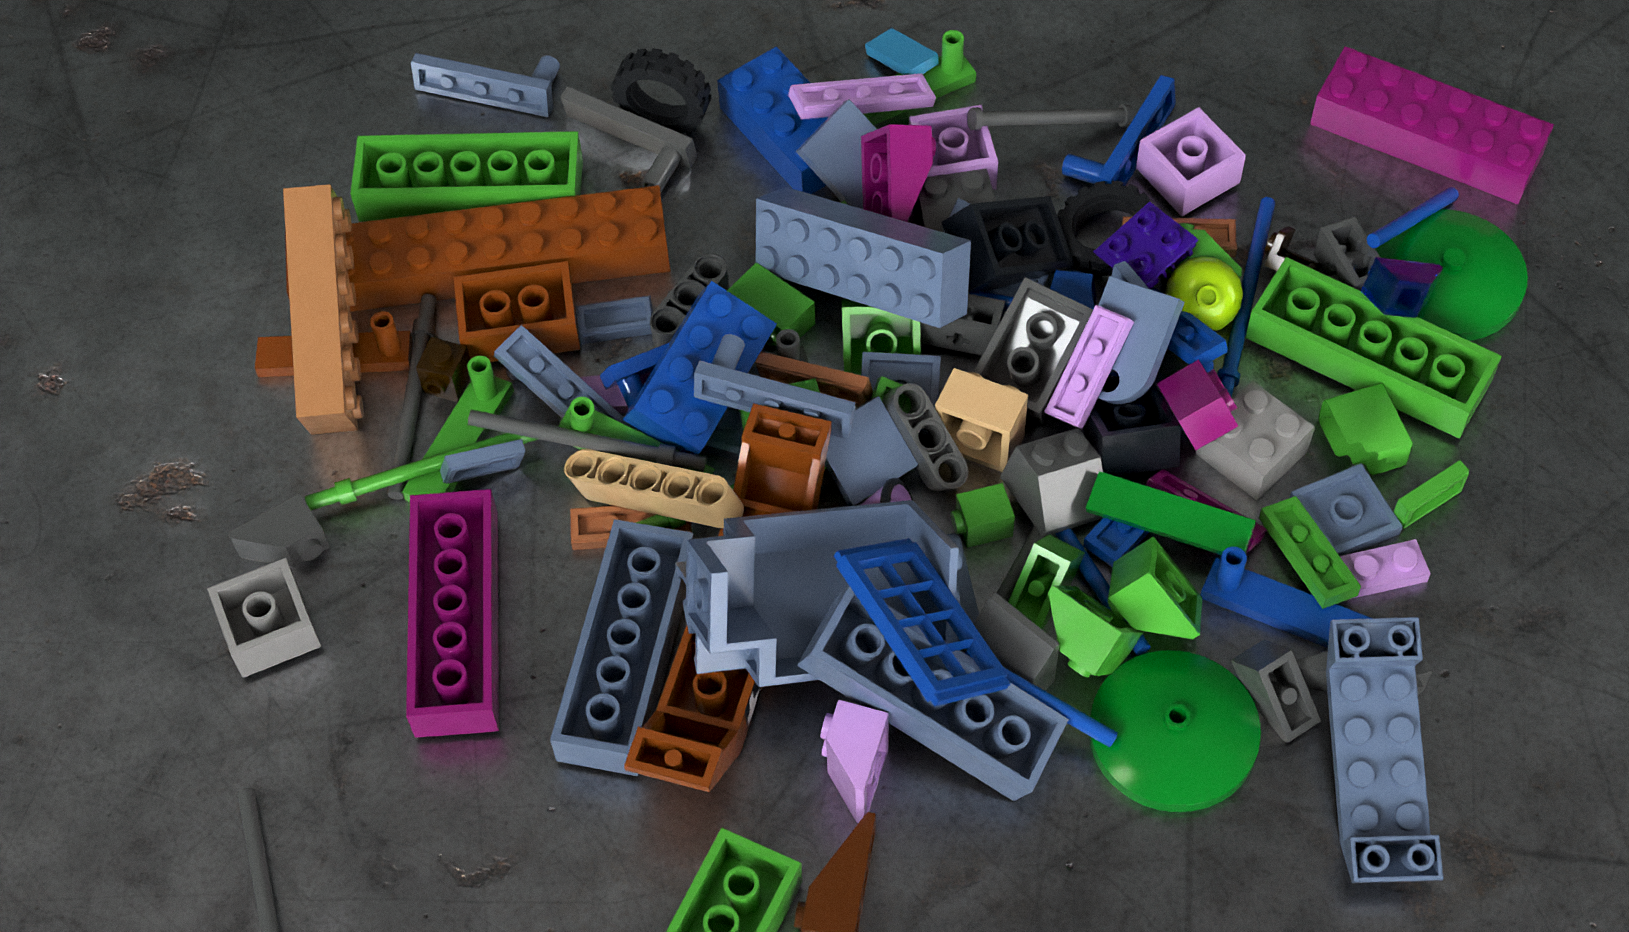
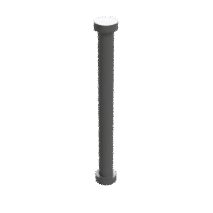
M1129 104L1108 109L982 111L981 108H970L967 114V123L970 130H980L982 126L1118 123L1123 127L1129 126L1134 119V111Z

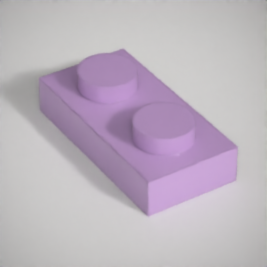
M1416 539L1340 556L1361 585L1358 596L1354 598L1428 582L1430 577V571Z

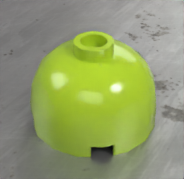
M1200 256L1187 259L1176 267L1166 281L1165 294L1185 302L1182 311L1191 313L1213 331L1221 330L1232 322L1241 308L1243 290L1240 278L1230 265L1218 258Z

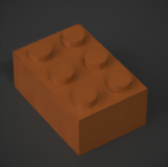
M568 261L453 277L459 341L461 345L467 346L470 359L475 356H485L490 362L498 361L493 356L494 351L520 325L526 328L552 353L581 349L574 291Z

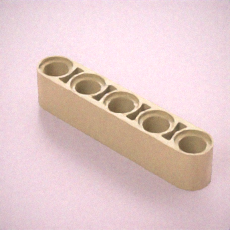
M581 449L569 456L564 465L566 476L580 493L591 501L716 528H724L725 518L743 516V503L727 481L719 475L590 449Z

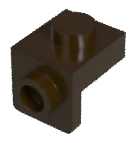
M1287 226L1270 236L1265 247V253L1269 255L1264 266L1277 271L1287 257L1319 272L1322 264L1288 250L1295 232L1294 228Z

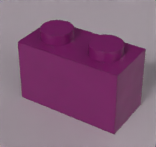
M1199 359L1157 383L1195 450L1238 427L1231 414L1232 411L1237 409L1233 399L1215 370L1212 369L1206 372Z

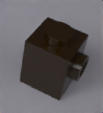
M435 337L430 338L416 366L423 393L455 402L460 400L470 381L467 368L470 356L467 346Z

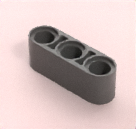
M714 253L700 256L655 309L650 317V329L654 348L671 341L692 306L688 304H693L699 293L711 281L725 290L729 289L728 267L723 257Z
M911 383L889 390L884 395L882 402L918 463V466L915 468L925 485L929 489L938 492L955 489L963 485L968 477L967 463L926 392L920 386ZM900 394H904L910 399L911 409L909 413L903 412L899 407L898 398ZM921 428L927 430L931 436V443L928 448L924 447L919 441L918 437ZM942 462L947 464L951 471V478L948 482L943 481L939 475V467Z

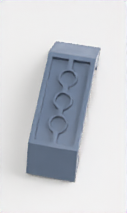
M1419 617L1336 619L1330 621L1326 680L1339 838L1352 883L1443 880L1439 835H1431L1416 682L1415 666L1423 660Z

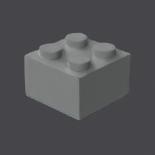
M1252 380L1233 398L1237 409L1232 411L1231 414L1238 427L1196 450V455L1258 501L1308 452L1315 426Z
M286 558L207 588L231 657L243 678L321 647L301 591Z

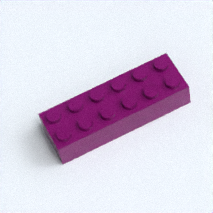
M1346 46L1343 48L1317 95L1310 125L1515 204H1519L1544 153L1554 124Z
M491 489L410 495L406 717L415 738L499 731L498 512Z

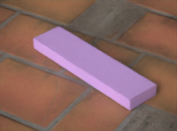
M922 73L796 84L790 86L788 93L801 120L829 117L848 99L863 114L933 107L936 100L935 94Z

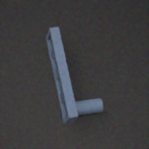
M416 53L411 61L415 90L549 117L553 110L551 84L560 70V64L554 57L543 56L531 77Z
M522 325L494 351L493 356L506 367L507 376L514 381L523 382L562 419L573 399L587 397L593 402L594 410L637 430L622 420L624 417Z
M733 334L724 335L712 363L699 360L694 372L695 398L746 412L751 411L754 403L832 421L831 435L849 439L853 428L855 402L735 370L745 347V343L740 337Z

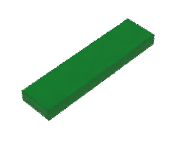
M1100 471L1086 505V512L1220 555L1228 547H1238L1246 553L1256 525V520Z

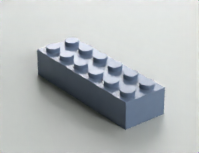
M783 187L756 198L755 263L757 262L777 277L937 328H941L967 315L971 240L788 187Z
M614 519L550 739L556 761L639 776L637 773L625 771L624 764L637 728H642L657 709L683 611V600L686 599V584L682 578L677 577L675 562L687 560V540L695 539L694 533Z
M849 585L835 597L797 664L800 668L859 705L889 713V723L1012 801L1033 791L1069 720L1012 683L1005 690L939 706H934L931 701L927 702ZM887 605L897 620L908 618ZM918 625L903 628L917 650L932 647ZM960 650L952 652L967 674L981 671L973 658ZM938 655L923 658L938 680L953 677Z

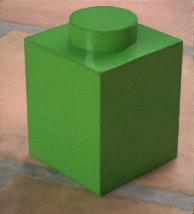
M1003 483L956 494V509L950 512L954 532L957 535H963L967 548L1013 537L1015 515Z

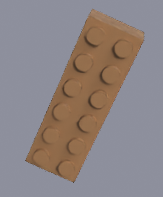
M330 184L283 188L296 418L311 435L358 431L357 419L363 418V402L361 395H356L355 381L361 380V367L359 358L354 357L353 343H358L359 333L357 321L351 319L350 306H356L355 286L353 282L349 283L348 269L354 268L353 250L351 245L347 246L346 232H351L352 230L350 211L344 208L343 198L337 197Z

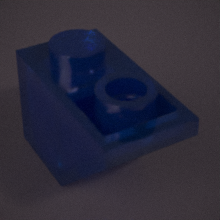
M1376 257L1361 292L1384 315L1417 318L1428 303L1443 267L1440 264Z

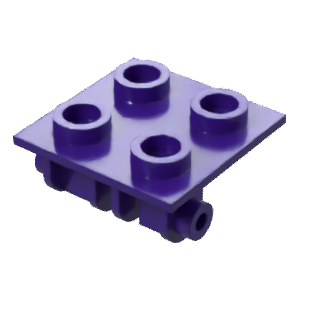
M1148 202L1093 252L1112 269L1114 264L1126 261L1146 286L1151 289L1159 282L1158 276L1162 279L1167 277L1166 269L1173 272L1176 269L1175 265L1177 266L1187 256L1190 257L1193 254L1192 249L1196 247V243L1199 240L1154 204Z

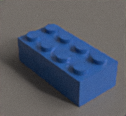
M776 46L717 80L719 106L793 189L813 194L827 185L795 151L828 117L801 120L788 93L791 85L808 84L810 82Z
M711 281L697 296L622 420L661 443L676 446L678 451L698 455L703 450L728 406L694 397V372L699 360L712 363L722 337L726 334H733L740 337L745 343L735 370L748 373L777 323Z

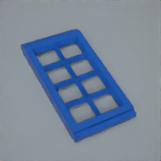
M908 538L837 550L834 554V558L838 562L836 567L927 702L931 701L934 706H939L1005 690L1009 687L1011 683L1006 678L1008 673L917 542H912ZM906 562L920 582L906 585L892 564ZM878 567L892 588L876 590L864 569ZM926 590L940 612L926 614L912 593ZM898 596L912 617L897 620L883 599ZM946 619L960 641L946 644L932 622ZM918 625L932 647L917 650L903 628ZM966 649L981 671L967 674L952 652ZM938 655L953 677L938 680L923 658Z

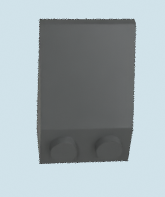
M987 168L927 177L913 207L916 224L942 232L944 229L942 221L949 218L958 198L970 204L996 201Z
M1025 277L974 372L981 375L984 379L1000 385L1014 386L1021 392L1028 394L1026 417L1043 425L1048 417V414L1044 411L1093 309Z

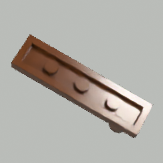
M385 311L375 313L370 319L373 332L359 333L358 343H353L354 357L359 358L361 373L409 371L413 344L411 331H397L393 316ZM292 336L258 337L255 371L258 377L294 376Z

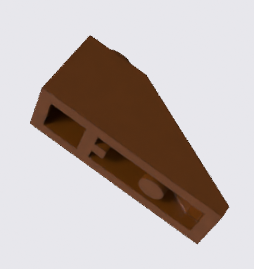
M867 812L811 883L808 888L806 902L798 901L795 914V928H800L801 932H858L876 833V813Z

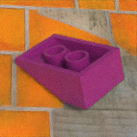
M889 124L861 136L864 210L905 222L908 221L936 153V141L932 136V126Z

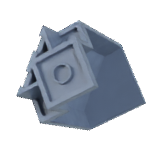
M913 500L725 518L724 536L688 539L687 560L675 562L677 577L682 578L686 584V599L683 600V607L689 634L696 633L694 656L696 673L704 674L747 669L758 687L819 680L797 666L835 597L849 585L836 567L838 562L834 558V554L837 550L910 538L912 542H917L967 616L974 623L979 615L961 538L956 533L945 534ZM906 562L892 564L906 585L920 582ZM878 567L864 569L876 590L892 588ZM926 590L912 593L926 614L940 612ZM898 596L883 599L887 605L908 618L912 617ZM946 619L932 622L944 641L947 643L960 641Z

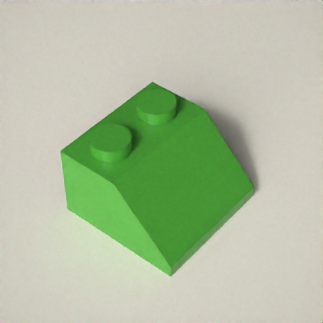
M842 299L844 372L861 375L863 352L921 355L920 322L849 299Z
M1154 537L1113 562L1108 604L1112 612L1119 619L1125 618L1134 630L1194 639L1200 635L1202 596Z
M1052 585L1048 591L1057 641L1060 644L1059 651L1070 659L1067 663L1068 666L1088 678L1091 674L1099 677L1112 674L1117 667L1124 663L1143 632L1134 630L1125 619H1119L1112 610L1076 586Z

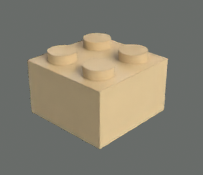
M953 368L935 404V409L965 459L1003 472L1015 447L1021 445L1024 439L1028 394L1021 392L1014 386L1000 385L984 379L975 372H964Z

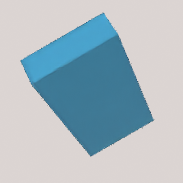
M893 28L865 44L867 55L902 75L924 74L939 64L938 53Z

